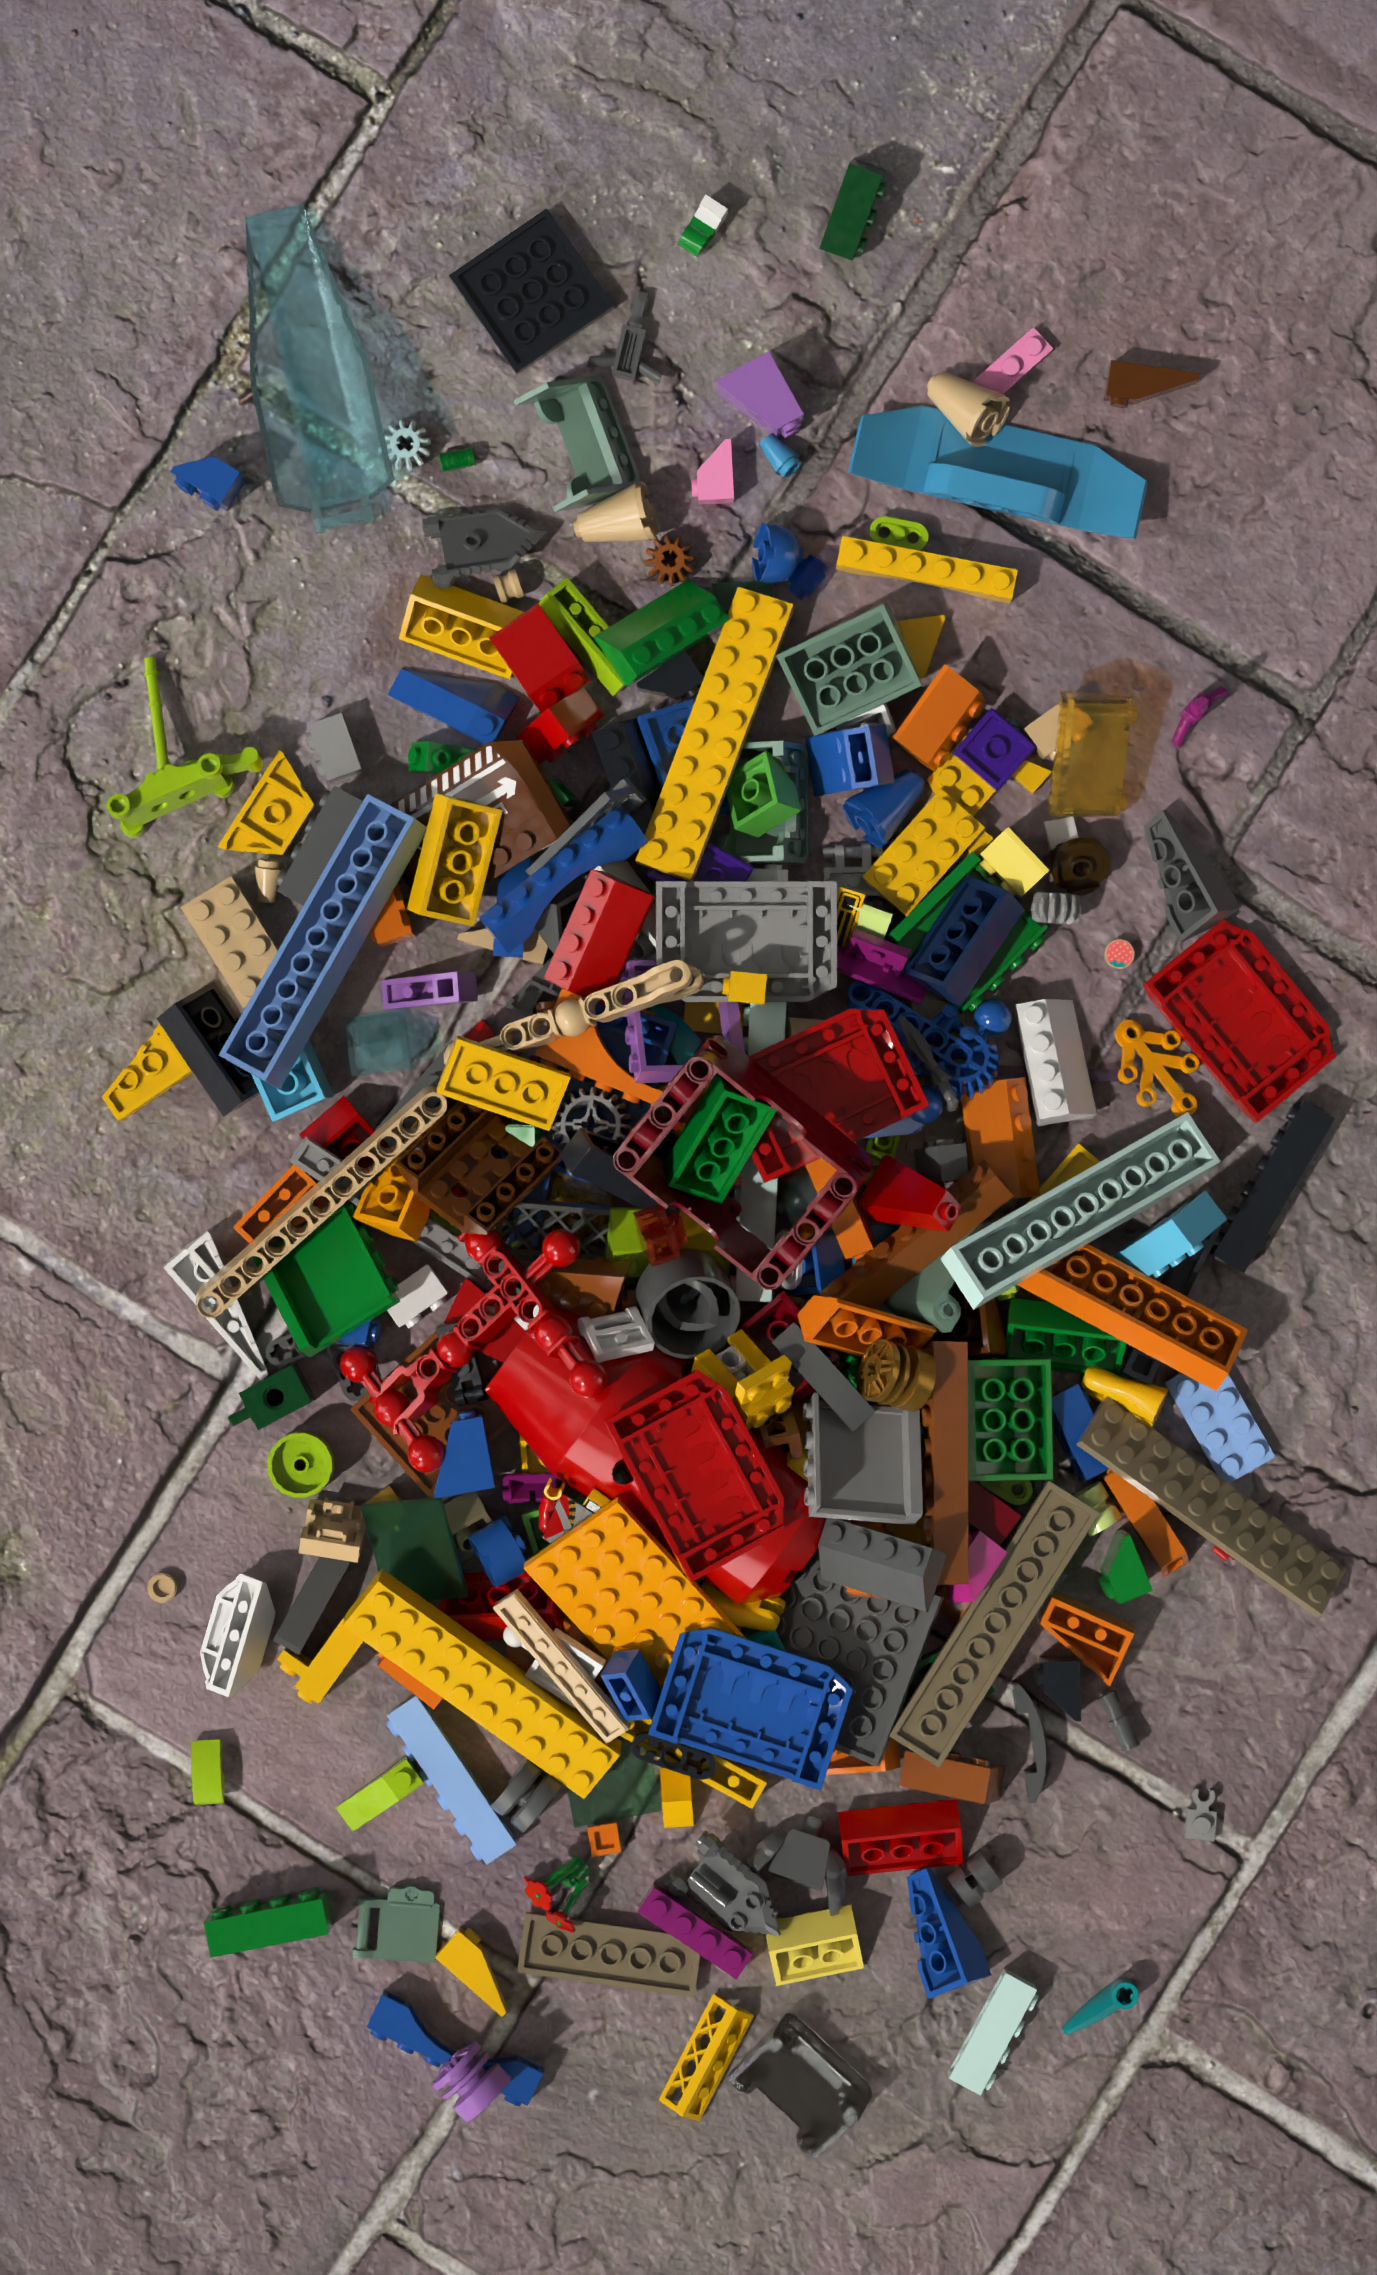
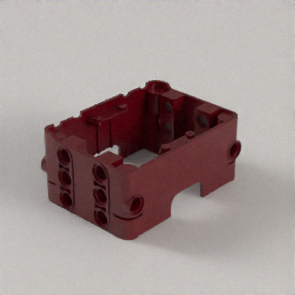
M718 1035L707 1039L695 1055L678 1071L665 1087L658 1100L632 1128L626 1140L613 1156L614 1167L665 1209L669 1205H674L684 1211L715 1238L717 1242L714 1247L715 1250L765 1290H773L779 1287L792 1270L794 1271L821 1235L845 1210L863 1182L872 1173L873 1168L872 1158L866 1151L728 1039ZM716 1073L721 1075L751 1101L760 1098L771 1105L770 1109L773 1110L775 1108L779 1116L803 1133L804 1138L801 1141L808 1148L812 1149L837 1170L806 1207L807 1211L805 1214L799 1217L772 1250L753 1233L748 1232L740 1225L741 1223L736 1219L742 1211L739 1202L727 1194L722 1204H718L668 1186L662 1168L664 1161L652 1154L670 1130H677L685 1121L686 1117L683 1114Z

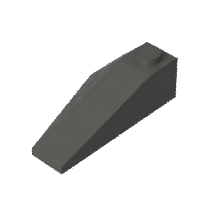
M1167 810L1161 811L1144 826L1152 860L1158 864L1161 879L1158 880L1159 888L1164 889L1168 906L1164 907L1166 916L1180 942H1184L1212 928L1222 919H1227L1241 908L1225 879Z

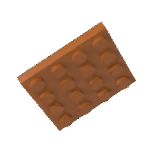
M437 1331L398 1366L408 1367L421 1356L429 1354L431 1348H437L439 1340ZM434 1363V1365L432 1366L433 1375L437 1370L436 1363ZM391 1371L382 1381L384 1382L393 1371ZM412 1379L397 1390L406 1395L410 1403L418 1397L417 1388L414 1387ZM451 1379L437 1393L438 1402L417 1421L412 1420L423 1435H431L441 1441L444 1449L446 1448L452 1421L454 1418H458V1414L461 1411L477 1409V1414L484 1413L489 1444L511 1425L510 1421L489 1395L487 1400L478 1402L474 1399L468 1401L466 1405L458 1406L454 1398ZM472 1380L464 1381L466 1389L474 1387ZM368 1392L350 1410L430 1498L434 1494L440 1468L433 1472L422 1473L410 1465L407 1458L409 1445L401 1434L392 1435V1428L386 1427L377 1421L373 1412L374 1404L368 1403L371 1394Z

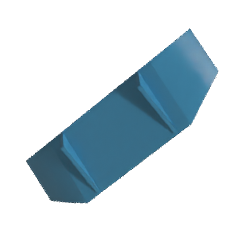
M927 406L867 414L860 418L848 469L850 474L911 492L1071 529L1136 539L1148 482L1095 445L1003 424L995 436L989 434L984 439L987 442L984 446L976 448L963 438L939 409Z

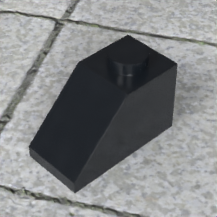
M683 651L638 681L636 687L639 692L680 700L686 696L689 700L698 695L704 677L687 652Z

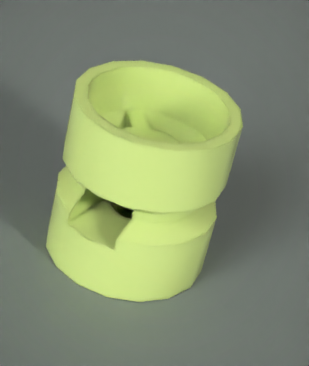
M1101 1481L1095 1482L1073 1495L1099 1512V1515L1087 1532L1089 1536L1105 1530L1122 1518L1114 1503L1106 1501L1109 1494Z

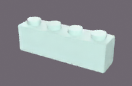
M1003 1968L948 2071L949 2079L980 2096L984 2089L989 2090L996 2078V2074L993 2072L998 2062L1001 2064L1005 2062L1010 2052V2048L1007 2046L1012 2036L1016 2038L1019 2036L1025 2023L1022 2021L1026 2010L1032 2011L1038 2000L1037 1988L1033 1983Z

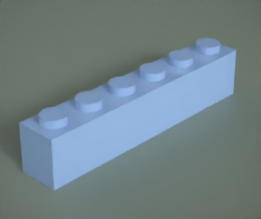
M414 1695L388 1712L387 1717L389 1721L386 1724L395 1737L401 1736L406 1744L403 1747L404 1752L412 1762L417 1760L423 1769L419 1772L428 1787L431 1785L435 1787L439 1793L436 1799L443 1810L446 1812L450 1809L456 1818L452 1821L461 1836L466 1834L472 1842L469 1848L478 1861L483 1859L487 1865L517 1845V1839L501 1815L490 1807L491 1800L426 1703Z

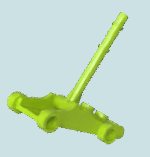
M155 657L144 658V676L147 680L148 707L151 711L157 771L155 773H147L142 784L126 795H112L106 804L110 815L117 820H121V830L129 838L140 837L145 831V823L212 793L219 798L229 797L235 789V784L230 774L247 770L257 773L263 768V760L253 747H246L241 753L237 754L221 753L215 755L207 753L202 755L199 760H189L175 766L171 764L168 758L162 712L163 702L160 697L159 671H157Z

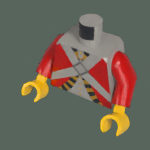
M549 1478L539 1505V1528L544 1533L542 1538L551 1544L594 1514L583 1507L582 1503L563 1492L565 1488L564 1483H562L561 1488L556 1489L552 1487L551 1482L553 1478Z

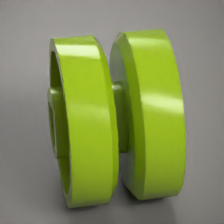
M295 1431L279 1439L271 1448L267 1459L268 1475L272 1484L282 1494L293 1498L310 1497L320 1492L331 1481L335 1471V1454L330 1444L321 1435L310 1431ZM298 1459H302L306 1462V1468L304 1470L303 1468L301 1470H298L295 1467V1465L298 1463Z

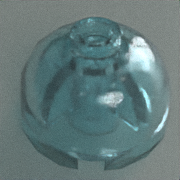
M807 1171L793 1175L785 1181L781 1191L782 1198L776 1200L780 1217L786 1216L791 1226L794 1225L802 1214H805L807 1211L806 1207L817 1195V1191Z

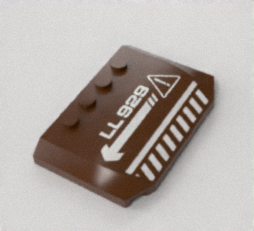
M525 739L489 742L391 804L392 807L418 820L426 828L435 793L503 810L484 885L548 846H551L573 824ZM424 837L402 874L410 890H412Z

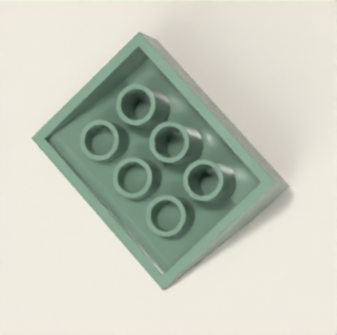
M888 601L793 645L776 655L814 736L922 686L902 631Z

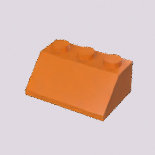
M944 664L893 738L908 756L935 772L938 767H942L947 762L950 756L949 751L954 744L964 738L967 726L971 720L981 714L986 699L978 689Z

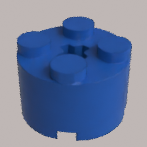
M505 1515L468 1536L469 1543L476 1557H479L483 1570L495 1587L504 1585L525 1573L524 1563L529 1560L528 1555L525 1552L522 1553V1551L526 1550V1547L520 1536L510 1533L513 1531V1528Z

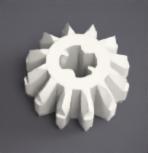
M399 420V430H396L393 425H389L388 429L392 436L382 435V440L389 444L383 445L381 452L390 453L385 460L388 464L396 460L395 468L397 470H400L405 462L408 471H412L413 466L411 462L415 461L419 466L424 464L419 455L430 456V451L423 447L430 445L431 440L430 438H422L426 434L424 427L415 432L417 426L415 421H411L409 428H406L404 420ZM402 440L407 443L410 441L414 442L410 443L412 447L410 451H407L405 448L401 451L398 449L402 448L400 445Z

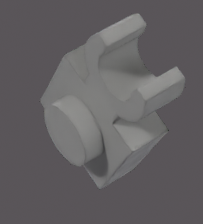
M1194 1787L1191 1796L1195 1802V1808L1186 1807L1184 1838L1214 1842L1217 1811L1209 1810V1806L1215 1800V1792L1213 1789H1209L1207 1799L1200 1800L1198 1798L1199 1789Z

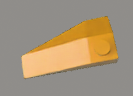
M418 1119L416 1120V1122L413 1124V1126H412L411 1128H413V1127H415V1126L417 1125ZM435 1123L386 1165L374 1184L370 1182L367 1185L353 1218L392 1236L418 1242L429 1216L430 1207L416 1197L395 1166V1162Z

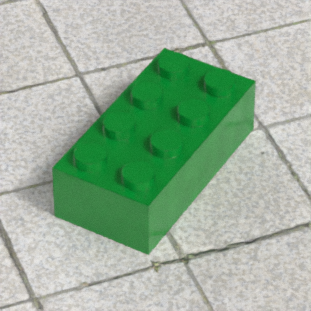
M318 1887L301 1890L300 1895L290 1897L289 1893L277 1894L272 1896V1900L263 1903L260 1902V1899L247 1900L242 1902L243 1906L231 1909L230 1904L213 1908V1912H210L204 1921L210 1958L328 1935L333 1927L327 1890L319 1891Z

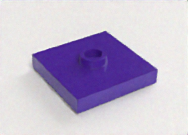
M991 707L952 754L998 792L1037 746Z

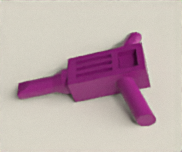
M1222 686L1204 695L1199 692L1179 714L1181 720L1171 742L1180 749L1189 727L1193 726L1213 705V702L1230 693Z

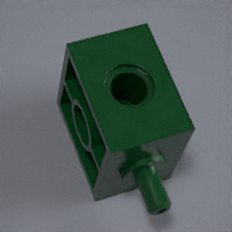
M295 1363L240 1392L239 1395L243 1401L244 1408L229 1415L228 1420L232 1426H236L251 1418L257 1429L260 1430L311 1403L316 1398L299 1366ZM273 1389L282 1391L284 1395L282 1404H277L272 1400L271 1392Z

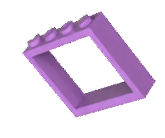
M656 960L627 961L619 983L642 975L656 967ZM628 990L624 993V1005H628L633 1000V992ZM718 1002L722 1036L745 1053L738 1002ZM640 1011L623 1016L627 1017L628 1027L625 1030L626 1044L631 1046L632 1055L629 1056L628 1064L629 1071L634 1073L635 1083L670 1082L684 1065L647 1066Z

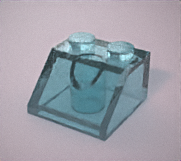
M405 1010L346 1018L347 1046L352 1077L413 1069Z

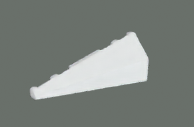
M208 1231L187 1244L163 1265L167 1273L195 1304L198 1290L224 1267L212 1236ZM229 1277L224 1280V1284L232 1287ZM207 1296L202 1300V1304L206 1307H212L218 1302L217 1298L213 1296ZM238 1299L215 1318H206L260 1380H263L269 1374Z

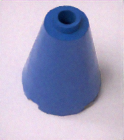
M905 769L894 775L895 783L869 787L849 797L844 802L843 811L848 821L855 830L860 827L866 833L862 838L872 846L881 848L887 844L925 792L923 786L925 781L916 770L910 771Z

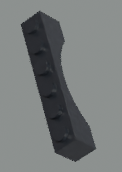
M1222 1224L1201 1241L1204 1247L1194 1255L1189 1256L1185 1253L1187 1257L1173 1268L1168 1264L1169 1269L1164 1272L1160 1283L1187 1297L1216 1240ZM1131 1346L1121 1367V1372L1151 1385L1160 1361Z

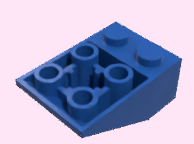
M886 724L868 725L805 738L814 797L895 783Z

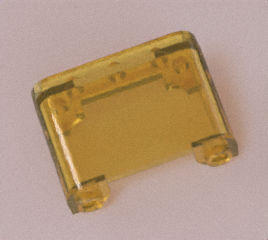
M1060 690L1058 727L1052 780H1050L1051 792H1048L1046 805L1048 816H1119L1120 811H1125L1127 793H1122L1130 723H1136L1137 706L1132 705V698L1129 696Z

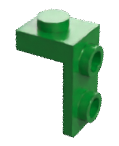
M431 741L412 742L411 749L408 752L409 772L440 773L476 751L477 748Z

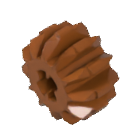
M665 535V545H662L656 539L653 543L657 551L652 548H647L646 554L653 558L645 560V566H655L648 572V575L654 577L660 573L657 581L660 585L664 583L665 577H668L669 585L674 586L675 576L683 583L686 581V578L682 571L686 573L693 572V568L685 563L694 562L695 556L685 555L691 549L689 544L679 548L682 542L681 537H677L675 543L670 544V536ZM670 554L671 558L672 555H675V566L669 567V564L667 567L664 566V556Z

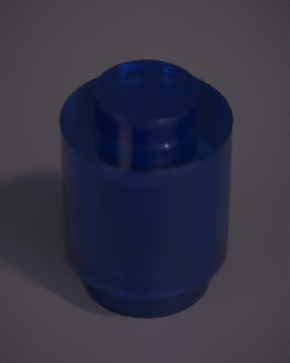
M809 554L786 581L790 586L788 591L799 600H803L804 597L811 599L827 575L825 573L828 567L822 561Z

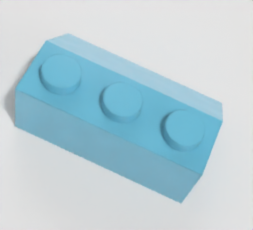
M308 1039L280 1090L252 1075L272 1122L334 1097L310 1039Z

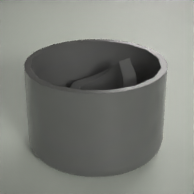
M689 1248L669 1251L653 1260L644 1269L636 1287L637 1306L655 1345L662 1352L676 1358L693 1359L707 1349H710L712 1352L717 1351L727 1343V1338L735 1333L740 1319L739 1301L724 1268L710 1254ZM680 1284L690 1285L699 1291V1294L686 1304L673 1305L667 1303V1292Z

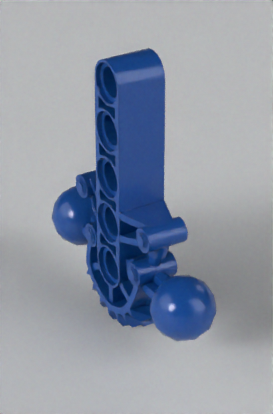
M858 980L853 982L848 988L847 1008L861 1010L881 1009L890 1013L891 1015L888 1016V1019L901 1046L909 1051L906 1057L915 1076L920 1078L922 1076L930 1077V1084L928 1086H921L930 1106L910 1116L915 1122L926 1124L932 1123L939 1118L943 1111V1095L938 1088H932L930 1073H928L925 1065L919 1061L909 1048L901 1028L902 1025L898 1021L901 1017L905 1016L907 1021L922 1034L928 1044L937 1043L940 1045L938 1048L930 1047L933 1060L936 1061L939 1069L952 1077L949 1083L959 1101L962 1099L963 1094H967L972 1099L974 1091L983 1094L985 1086L991 1087L993 1077H996L998 1074L997 1066L999 1065L1000 1058L996 1055L998 1051L997 1046L987 1044L986 1040L989 1036H1000L1006 1032L1012 1022L1009 1007L1003 1001L990 999L978 1005L974 1013L976 1026L972 1028L969 1026L962 1027L963 1023L957 1017L958 1009L953 1004L944 1006L943 1011L931 1022L876 986ZM861 996L865 997L866 1000L858 1001L855 998ZM952 1031L958 1032L959 1039L951 1035ZM962 1059L965 1062L962 1064H957L952 1060Z

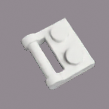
M635 1306L626 1308L625 1312L592 1319L587 1316L579 1318L577 1321L578 1330L585 1337L597 1362L653 1351L655 1342Z

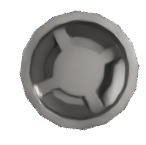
M981 1852L967 1861V1868L959 1867L947 1876L952 1886L969 1908L983 1899L985 1891L991 1893L1003 1884L999 1875ZM971 1875H973L979 1883V1885L974 1889L966 1880Z

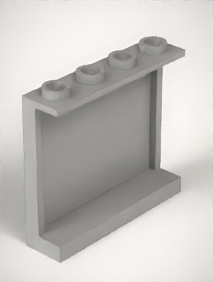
M814 1393L808 1403H805L803 1406V1421H807V1431L804 1433L803 1447L808 1449V1459L804 1463V1476L808 1477V1487L805 1489L804 1503L809 1506V1517L915 1525L923 1515L920 1409L915 1412H909L894 1407L870 1405L875 1412L852 1432L827 1402L819 1401V1394Z

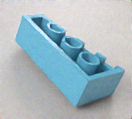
M1205 1190L1189 1204L1186 1203L1168 1218H1164L1151 1229L1120 1248L1112 1257L1149 1277L1153 1275L1154 1278H1157L1169 1269L1168 1264L1173 1268L1187 1257L1185 1253L1192 1256L1202 1249L1204 1245L1201 1241L1224 1223L1227 1218Z

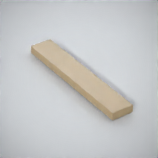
M518 1589L495 1603L493 1606L494 1611L606 1744L629 1730L631 1726L629 1721H625L619 1709Z

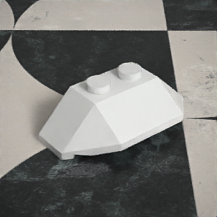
M239 1574L236 1580L228 1584L217 1594L200 1651L202 1667L207 1679L205 1681L206 1689L233 1698L259 1672L276 1615L266 1582L245 1574Z

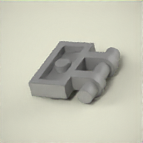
M861 843V846L844 847V844H835V847H823V859H835V867L823 868L824 881H837V894L839 887L865 894V897L881 896L862 879V876L870 869L871 858H879L883 854V848L871 846L870 843ZM862 858V866L845 867L844 859Z

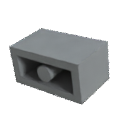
M342 713L308 724L310 732L305 734L310 749H317L320 760L315 761L321 778L326 777L328 782L332 783L363 772Z

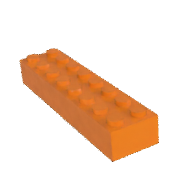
M1089 1244L1084 1245L1017 1284L1215 1391L1219 1389L1228 1376L1248 1333V1329Z

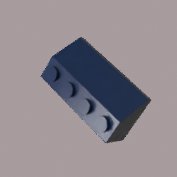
M966 875L902 972L938 998L961 1006L1025 909L1009 890Z

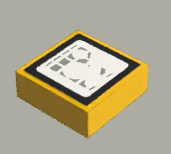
M593 1489L582 1506L596 1513L612 1500L598 1490Z

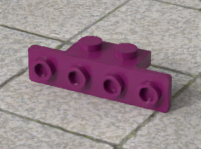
M854 929L846 947L837 944V972L917 1003L922 1002L926 992L924 987L902 972L909 957V949Z

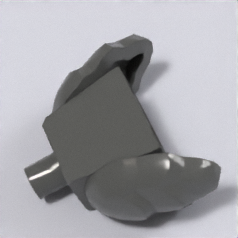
M808 1816L803 1832L793 1828L789 1832L781 1830L771 1833L759 1841L755 1851L746 1860V1865L750 1868L751 1872L759 1875L772 1861L768 1870L769 1874L822 1892L826 1877L830 1916L839 1914L842 1901L846 1897L845 1881L847 1879V1869L839 1852L830 1847V1841L819 1838L825 1823L823 1820Z

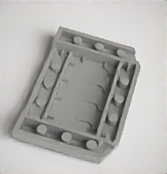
M656 881V966L673 960H681L702 972L704 977L702 989L695 994L681 999L685 1002H733L727 1001V995L722 994L723 977H729L730 971L767 974L765 1002H808L837 987V881ZM692 974V982H691V984H690L688 987L692 986L693 983H694V981H695V977H694L693 974Z

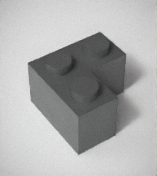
M966 1138L924 1142L925 1148L914 1150L916 1172L934 1183L957 1182L970 1171Z

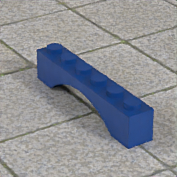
M618 805L479 918L495 940L509 954L532 935L544 909L568 883L597 866L626 860L647 843L648 840L634 819Z
M385 1990L383 1991L366 2027L371 2029L370 2034L383 2041L389 2038L397 2042V2047L407 2053L413 2054L416 2051L424 2055V2060L433 2066L440 2067L441 2064L444 2065L457 2051L439 2042L426 2030L410 2002ZM519 2055L487 2059L483 2065L485 2070L498 2063L511 2076L510 2082L501 2092L505 2095L504 2099L516 2106H520L521 2103L528 2106L543 2076L544 2068Z

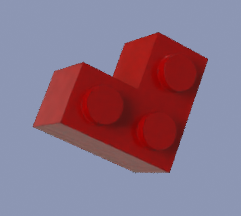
M583 687L547 708L516 738L517 740L525 739L539 764L546 760L551 764L564 754L563 747L568 749L581 739L580 735L585 739L591 735V732L598 729L596 723L604 717V714Z

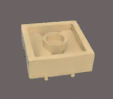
M325 1497L324 1501L310 1499L305 1527H303L300 1537L299 1553L358 1563L366 1531L369 1508L354 1506L352 1501L350 1504L330 1501L327 1497Z

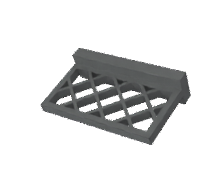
M628 777L623 778L611 791L604 792L526 872L531 876L618 805L631 816L647 799Z
M523 1199L515 1207L519 1208L523 1214L512 1221L505 1217L495 1226V1229L501 1236L511 1230L519 1238L511 1244L503 1243V1246L509 1248L510 1252L508 1254L515 1256L525 1269L543 1253L542 1245L532 1246L529 1240L540 1232L546 1237L549 1233L545 1229L557 1221L564 1229L571 1231L577 1236L580 1243L578 1259L595 1260L596 1257L606 1258L609 1222L598 1228L592 1220L599 1215H610V1208H617L618 1206ZM540 1210H548L553 1216L540 1224L533 1215ZM570 1212L578 1213L582 1218L571 1226L563 1219ZM529 1219L535 1228L522 1235L516 1226ZM588 1224L594 1232L581 1240L575 1231ZM599 1237L605 1243L604 1251L590 1250L587 1246ZM503 1260L499 1264V1269L504 1268Z

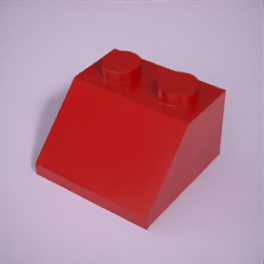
M342 1096L299 1135L302 1139L305 1136L309 1137L344 1160L375 1132V1129L345 1096ZM382 1138L380 1146L388 1148V1144ZM364 1156L359 1159L357 1164L365 1168L373 1161V1158Z

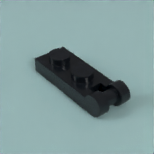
M460 1320L438 1325L436 1327L438 1338L440 1339L443 1334L452 1331L455 1325L458 1326ZM474 1349V1355L469 1363L462 1367H457L458 1371L453 1372L450 1378L454 1389V1398L458 1406L466 1405L468 1401L474 1399L478 1402L488 1399V1394L484 1390L486 1384L476 1350ZM472 1380L474 1387L466 1389L464 1381Z

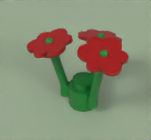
M573 1856L567 1863H564L557 1871L543 1881L529 1880L527 1876L523 1877L526 1885L525 1892L532 1899L536 1907L541 1906L547 1911L546 1919L562 1930L574 1933L576 1929L573 1927L574 1924L571 1922L572 1919L568 1914L582 1890L589 1884L585 1878L590 1874V1869L583 1860ZM561 1881L569 1888L576 1886L563 1911L557 1910L555 1913L548 1911L552 1908L551 1901L553 1896L550 1892L552 1888Z

